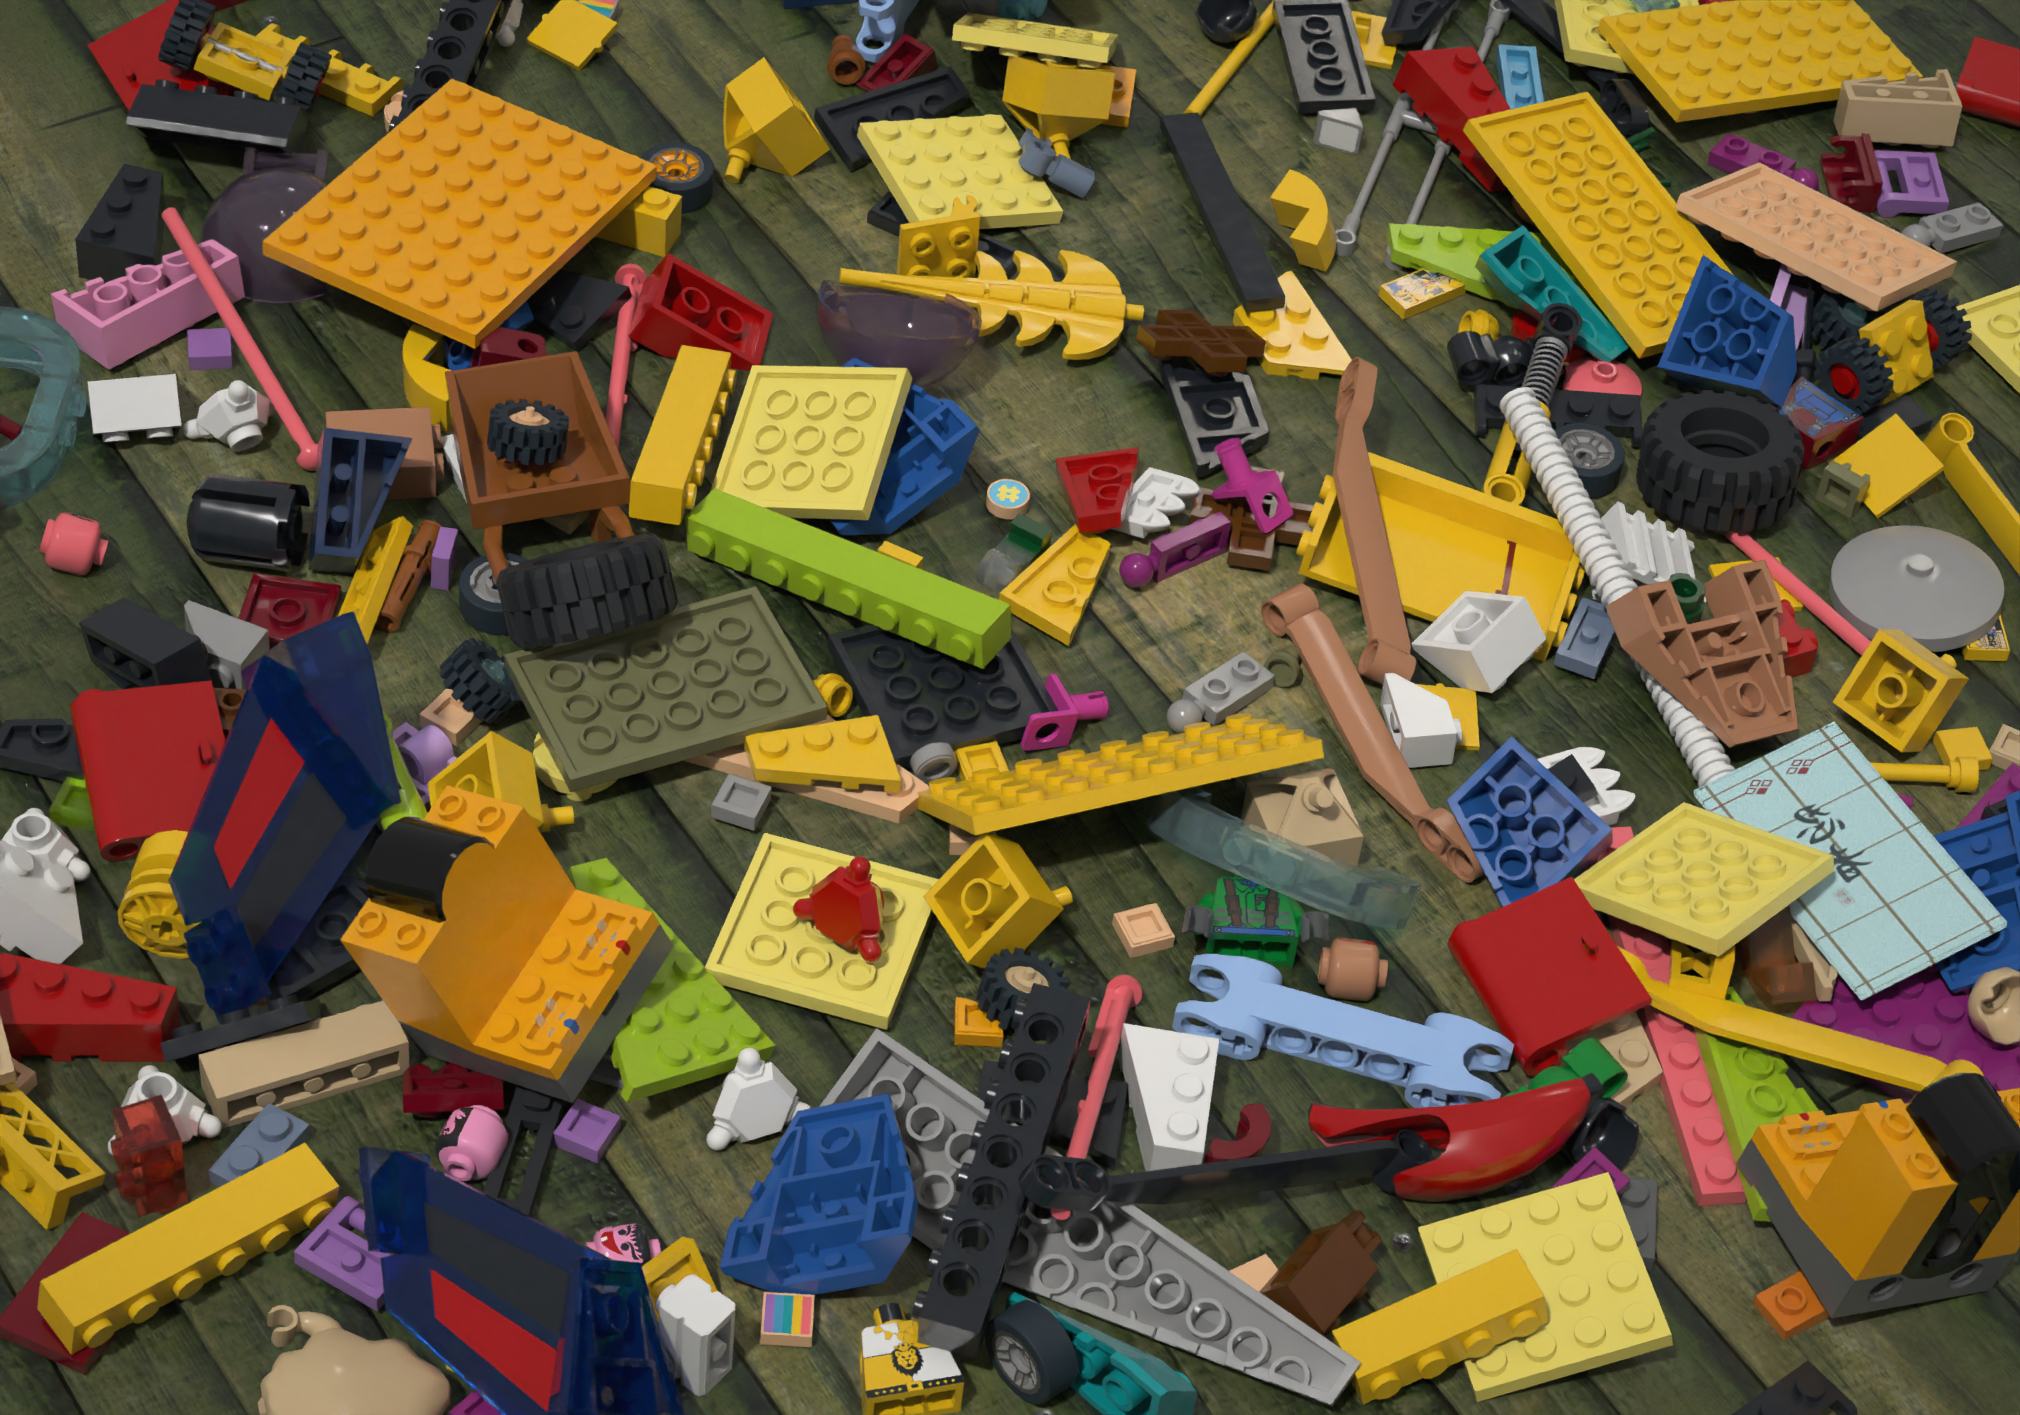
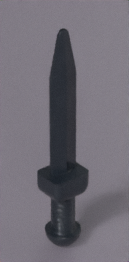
M1812 278L1809 279L1805 301L1802 350H1796L1797 372L1795 374V382L1800 377H1804L1812 383L1814 371L1818 369L1815 366L1817 360L1816 352L1810 349L1813 313Z

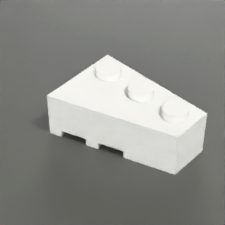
M1123 1023L1118 1064L1120 1071H1123L1126 1083H1128L1127 1099L1129 1107L1133 1109L1137 1125L1136 1135L1146 1171L1202 1164L1219 1038Z

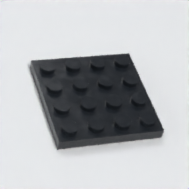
M872 624L828 636V649L846 683L851 686L853 696L865 717L879 716L895 764L900 765L904 769L911 767L910 759L912 755L926 745L937 742L948 743L955 753L957 749L994 741H997L999 745L1023 738L1029 717L1032 714L1059 711L1012 628L1011 639L984 669ZM1050 723L1042 726L1036 735L1054 731L1057 728V724Z

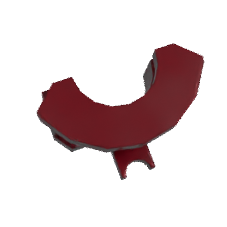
M1262 1103L1245 1105L1240 1111V1120L1238 1121L1235 1137L1236 1141L1229 1142L1215 1138L1210 1143L1209 1150L1205 1154L1204 1164L1251 1158L1260 1155L1264 1151L1271 1135V1118Z

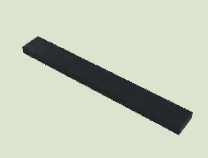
M1199 113L1161 116L1160 129L1245 312L1284 308L1286 296Z

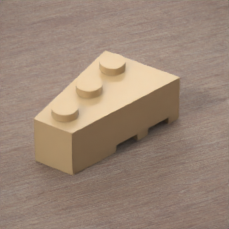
M1948 69L1937 70L1935 77L1918 79L1919 75L1916 72L1906 73L1903 81L1887 82L1885 76L1842 81L1834 116V124L1838 135L1861 136L1862 133H1868L1872 142H1883L1890 146H1899L1902 143L1920 144L1927 148L1953 146L1962 103Z

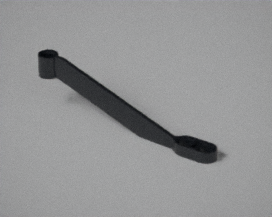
M1501 0L1564 54L1556 10L1544 0ZM1577 66L1600 86L1601 106L1622 135L1634 136L1647 129L1649 122L1648 108L1630 80L1619 79L1616 73L1609 69Z
M1401 1129L1391 1140H1378L1115 1176L1108 1174L1091 1160L1054 1155H1038L1020 1173L1018 1181L1023 1194L1036 1205L1045 1208L1091 1211L1102 1201L1167 1205L1365 1177L1372 1178L1386 1192L1395 1194L1393 1177L1399 1172L1432 1161L1433 1155L1428 1143L1419 1134L1409 1129ZM1037 1173L1046 1178L1053 1189L1045 1185L1039 1179ZM1077 1177L1083 1180L1091 1188L1092 1192L1087 1190Z

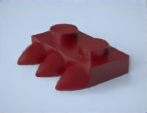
M452 1063L441 1067L437 1074H434L432 1069L423 1064H415L403 1073V1113H414L420 1117H435L445 1111H455L473 1105H481L491 1110L504 1109L503 1080L474 1070L468 1073L465 1067Z

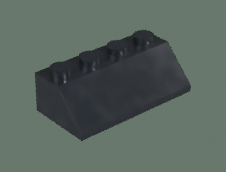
M155 80V86L141 85L126 117V125L144 139L302 161L309 113L301 106H298V100L276 96L274 97V102L258 100L259 95L245 91H235L234 97L219 95V89L209 86L196 85L195 90L190 91L179 89L180 84L176 82Z

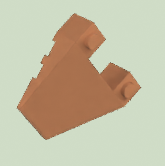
M1765 560L1733 566L1703 584L1705 587V597L1714 619L1687 624L1670 580L1636 587L1605 606L1621 647L1729 748L1791 733L1798 729L1791 676H1785L1783 654L1788 652L1786 637H1780L1777 616L1783 613L1781 598Z

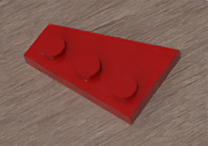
M1139 447L1055 458L1056 474L1079 533L1089 532L1098 534L1106 532L1110 528L1122 527L1139 466Z

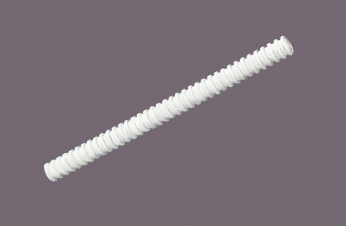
M1521 387L1510 391L1500 401V410L1505 414V419L1510 424L1512 433L1515 434L1522 452L1525 454L1528 463L1531 464L1533 473L1536 474L1543 492L1547 494V499L1552 504L1554 513L1557 514L1560 524L1563 525L1565 534L1568 535L1570 543L1574 546V551L1579 556L1581 564L1585 566V572L1590 576V581L1596 587V593L1601 597V602L1605 607L1638 586L1633 582L1631 573L1627 571L1626 563L1622 561V556L1617 551L1614 541L1611 540L1609 531L1606 530L1604 522L1600 519L1593 501L1589 499L1587 490L1584 489L1577 471L1573 468L1571 460L1568 459L1565 449L1562 448V443L1557 438L1555 430L1552 429L1551 422L1546 418V413L1541 408L1539 400L1536 399L1535 392L1529 387ZM1631 657L1635 661V667L1640 672L1642 680L1646 683L1648 692L1652 693L1651 696L1654 703L1658 704V711L1663 715L1665 724L1669 726L1670 734L1675 737L1676 745L1681 748L1682 757L1686 759L1688 768L1692 770L1694 779L1698 781L1700 791L1703 792L1736 776V770L1730 765V759L1728 755L1724 754V747L1718 743V737Z

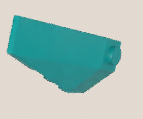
M1521 226L1479 256L1475 268L1482 274L1485 282L1495 289L1502 298L1536 320H1540L1545 308L1551 304L1563 303L1574 307L1582 318V327L1575 345L1600 361L1611 362L1630 347L1524 226Z
M1014 1292L1007 1297L1006 1309L1017 1302L1033 1300ZM1042 1305L1060 1322L1073 1343L1078 1358V1376L1070 1387L1102 1415L1194 1414L1198 1391L1183 1373L1174 1371L1161 1359Z

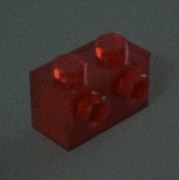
M162 1094L112 1110L115 1139L111 1140L110 1144L114 1160L119 1169L114 1172V1177L122 1200H132L138 1217L154 1212H164L175 1205L188 1202L182 1140Z

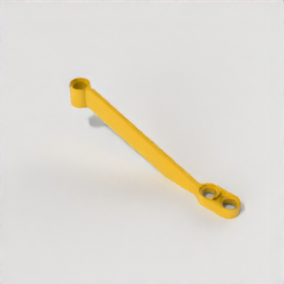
M1958 413L1945 414L1927 435L1923 443L1944 465L1945 470L1943 471L1947 480L2020 576V515L1969 450L1968 444L1974 436V429L1970 421Z
M1584 943L1583 945L1585 946V948L1587 949V951L1592 955L1591 951L1588 949V947H1587L1586 944ZM1618 947L1652 999L1650 1005L1705 1032L1918 1092L1944 1077L1958 1073H1974L1980 1076L1983 1081L1980 1094L1985 1089L1986 1081L1982 1071L1970 1061L1964 1059L1954 1060L1947 1065L1933 1057L1736 1002L1668 988L1667 983L1652 979L1647 973L1645 965L1638 957Z

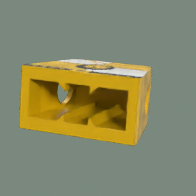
M887 1303L878 1307L873 1313L876 1326L863 1329L860 1337L859 1372L862 1415H944L961 1412L964 1380L950 1351L918 1343L919 1322L906 1321L903 1307L900 1304Z

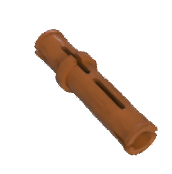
M424 520L419 524L418 531L411 544L405 547L400 559V565L393 577L375 623L378 629L391 633L399 629L400 622L414 598L423 577L431 572L432 554L441 526L439 523L432 520Z

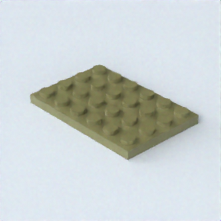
M756 586L677 607L673 612L665 614L663 617L619 631L579 639L573 642L526 648L504 654V666L570 792L745 743V736L801 727L827 719L828 707Z

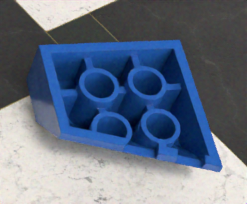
M1702 255L1657 367L1680 385L1701 390H1713L1714 393H1724V391L1736 392L1737 396L1746 398L1749 395L1758 398L1759 403H1769L1775 407L1782 408L1797 372L1794 317Z
M1512 736L1447 799L1454 817L1502 907L1571 876L1573 879L1577 878L1613 843L1612 828Z

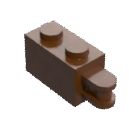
M1356 1210L1339 1223L1312 1230L1259 1292L1322 1336H1326L1339 1325L1341 1321L1339 1314L1344 1308L1359 1300L1368 1290L1366 1282L1378 1269V1266L1369 1255L1381 1242L1382 1238L1377 1231L1370 1232L1363 1223L1365 1220L1364 1214L1361 1210Z

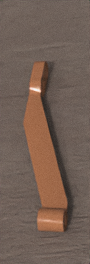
M1355 357L1347 365L1339 385L1335 420L1339 425L1333 478L1368 634V644L1359 658L1357 671L1360 675L1383 685L1385 673H1395L1410 681L1415 670L1416 659L1410 655V639L1363 434L1364 423L1373 405L1377 366L1360 357Z
M1299 583L1264 601L1261 605V615L1266 627L1276 636H1283L1284 634L1290 636L1363 778L1412 824L1424 847L1457 878L1469 883L1484 875L1485 873L1456 818L1444 808L1433 809L1428 805L1333 624L1319 609L1318 600L1313 591L1305 584Z

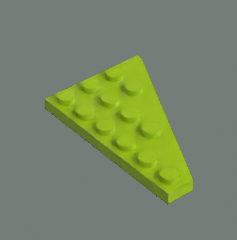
M1411 223L1388 224L1386 240L1390 250L1391 262L1407 268L1424 269L1435 274L1438 272L1466 284L1465 290L1489 299L1499 300L1507 306L1519 309L1502 298L1495 289L1491 288L1485 282L1482 274L1475 268L1479 256L1485 250L1514 231L1456 228L1452 226H1424ZM1530 232L1614 327L1542 233Z
M607 858L569 868L567 876L575 889L652 911L674 945L610 1045L613 1052L611 1055L613 1067L619 1068L623 1082L621 1096L627 1103L733 1071L738 1062L739 1053L748 1047L756 1049L760 1054L761 1060L770 1059L776 1046L715 977L711 973L704 971L705 966L701 961L696 958Z

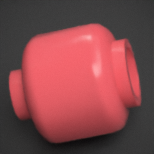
M63 512L57 516L56 520L48 519L39 553L45 554V563L48 567L77 576H85L89 573L92 564L102 565L108 540L100 538L102 528L99 522Z

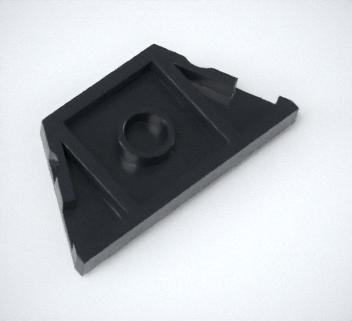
M1173 359L1168 361L1159 360L1158 370L1196 477H1203L1223 467L1214 448L1228 439L1239 438L1245 455L1268 444L1270 431L1249 375L1228 372L1227 376L1218 377L1204 372V368L1199 364L1196 371L1173 366Z
M345 874L283 908L267 929L279 998L296 994L299 1003L360 968L340 939L369 897H371L374 903L422 918L427 917L424 907L422 910L400 903L399 894L384 888L370 887L365 881Z

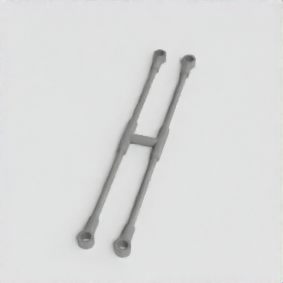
M1456 0L1430 30L1422 50L1433 49L1443 24L1447 23L1451 12L1459 8L1460 0ZM1492 0L1490 2L1488 22L1484 29L1485 36L1478 50V55L1482 62L1486 58L1493 38L1498 36L1502 24L1507 23L1510 19L1512 9L1501 0ZM1407 92L1400 94L1383 131V141L1352 212L1346 216L1342 228L1336 230L1337 243L1335 254L1339 256H1349L1354 252L1355 234L1361 223V213L1392 142L1397 139L1402 126L1436 134L1438 130L1437 125L1428 116L1421 117L1418 113L1409 111L1413 99ZM1440 137L1435 145L1436 153L1406 224L1417 223L1443 158L1452 147L1451 144L1444 143ZM1388 246L1384 259L1385 266L1395 271L1404 270L1406 267L1390 261Z

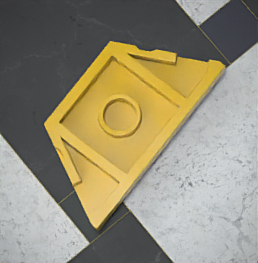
M1287 271L1277 278L1286 296L1284 308L1245 312L1243 306L1240 305L1234 310L1233 324L1235 326H1249L1266 341L1263 357H1256V359L1268 375H1296L1305 379L1318 380L1320 372L1343 375L1347 365L1352 360L1293 271Z

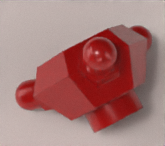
M857 856L851 860L849 866H846V868L838 867L814 885L809 898H802L795 902L793 912L801 920L812 919L817 930L850 951L856 949L860 952L864 961L874 963L882 955V949L878 942L880 938L878 932L881 931L885 899L880 887L871 882L872 874H870L871 865L869 860L865 857Z

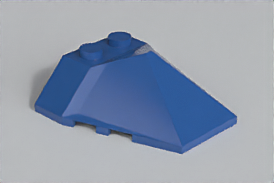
M854 357L842 367L875 366ZM913 384L909 388L869 520L828 519L829 522L841 535L891 534L960 481L979 434L978 427L955 402L946 398L942 400L927 394L924 388Z
M2020 791L2005 795L2008 812L1932 836L1918 823L1921 829L2006 926V928L1935 963L1953 993L1973 988V985L1981 975L1998 968L2009 967L2020 972Z
M887 1093L797 1111L770 1157L774 1165L764 1183L756 1181L749 1194L753 1201L743 1219L735 1217L728 1229L720 1269L727 1276L776 1293L817 1295L883 1283L912 1240L918 1199L892 1099Z

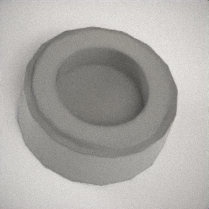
M943 742L932 743L920 748L910 759V766L914 776L928 784L932 780L949 777L958 765L953 748L948 743Z

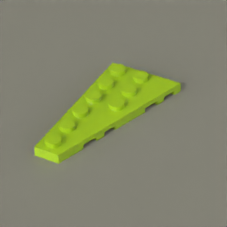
M1728 987L1725 1000L1745 1005L1735 989ZM1693 1026L1735 1164L1759 1125L1779 1123L1782 1116L1819 1111L1804 1088L1796 1089L1785 1074L1789 1067L1780 1054L1772 1055L1769 1049L1708 1033ZM1736 1164L1753 1220L1772 1222L1766 1213L1768 1208L1755 1186L1750 1187Z

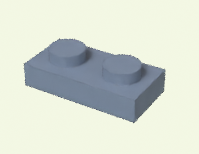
M1584 597L1582 598L1556 652L1553 665L1595 679L1616 635L1611 619L1603 604Z
M268 1103L208 1170L209 1182L217 1187H221L305 1143L310 1137V1124Z

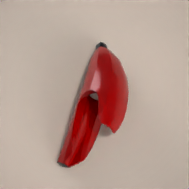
M1591 1072L1582 1078L1563 1081L1497 1099L1460 1105L1362 1110L1311 1103L1308 1111V1126L1326 1147L1391 1140L1401 1129H1409L1416 1132L1428 1143L1430 1148H1440L1445 1152L1433 1161L1396 1174L1393 1177L1397 1197L1422 1202L1451 1201L1477 1196L1502 1188L1533 1172L1559 1152L1583 1121L1591 1101L1603 1095V1087L1599 1079Z

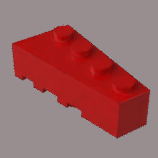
M1459 47L1408 51L1392 84L1393 87L1400 94L1407 92L1415 101L1412 106L1413 109L1421 117L1428 116L1437 125L1438 130L1436 134L1444 143H1449L1458 148L1461 152L1458 158L1489 192L1508 190L1463 132L1468 119L1511 110L1475 48Z
M0 952V1014L13 1059L22 1061V1055H52V1062H72V1058L80 1055H98L100 1062H165L160 1043L174 1039L172 1029L180 1027L177 987Z

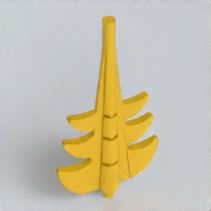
M1018 250L1013 255V261L1019 273L1015 280H1008L1001 264L992 256L982 251H977L974 258L979 273L978 278L899 275L840 268L838 284L901 292L977 308L980 322L977 326L976 335L979 337L997 331L1005 322L1007 314L1013 315L1020 325V333L1015 341V345L1018 347L1030 346L1043 341L1050 334L1054 324L1061 325L1065 330L1068 344L1063 350L1062 358L1071 360L1092 359L1105 355L1119 341L1124 325L1123 319L1142 321L1144 315V306L1126 304L1125 295L1122 294L1116 276L1103 263L1087 255L1066 250H1060L1058 260L1065 272V278L1062 282H1054L1050 270L1043 262L1032 255Z

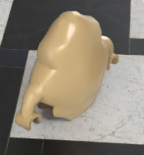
M278 1305L270 1310L267 1325L269 1327L277 1325L286 1326L278 1327L272 1332L271 1341L276 1347L290 1345L296 1337V1332H305L311 1337L301 1350L285 1352L277 1357L271 1372L264 1377L260 1385L262 1397L258 1401L259 1415H442L449 1406L451 1386L439 1368L418 1357L406 1343L396 1338L377 1341L366 1340L344 1330L339 1322L321 1313L309 1311L296 1312L287 1305Z

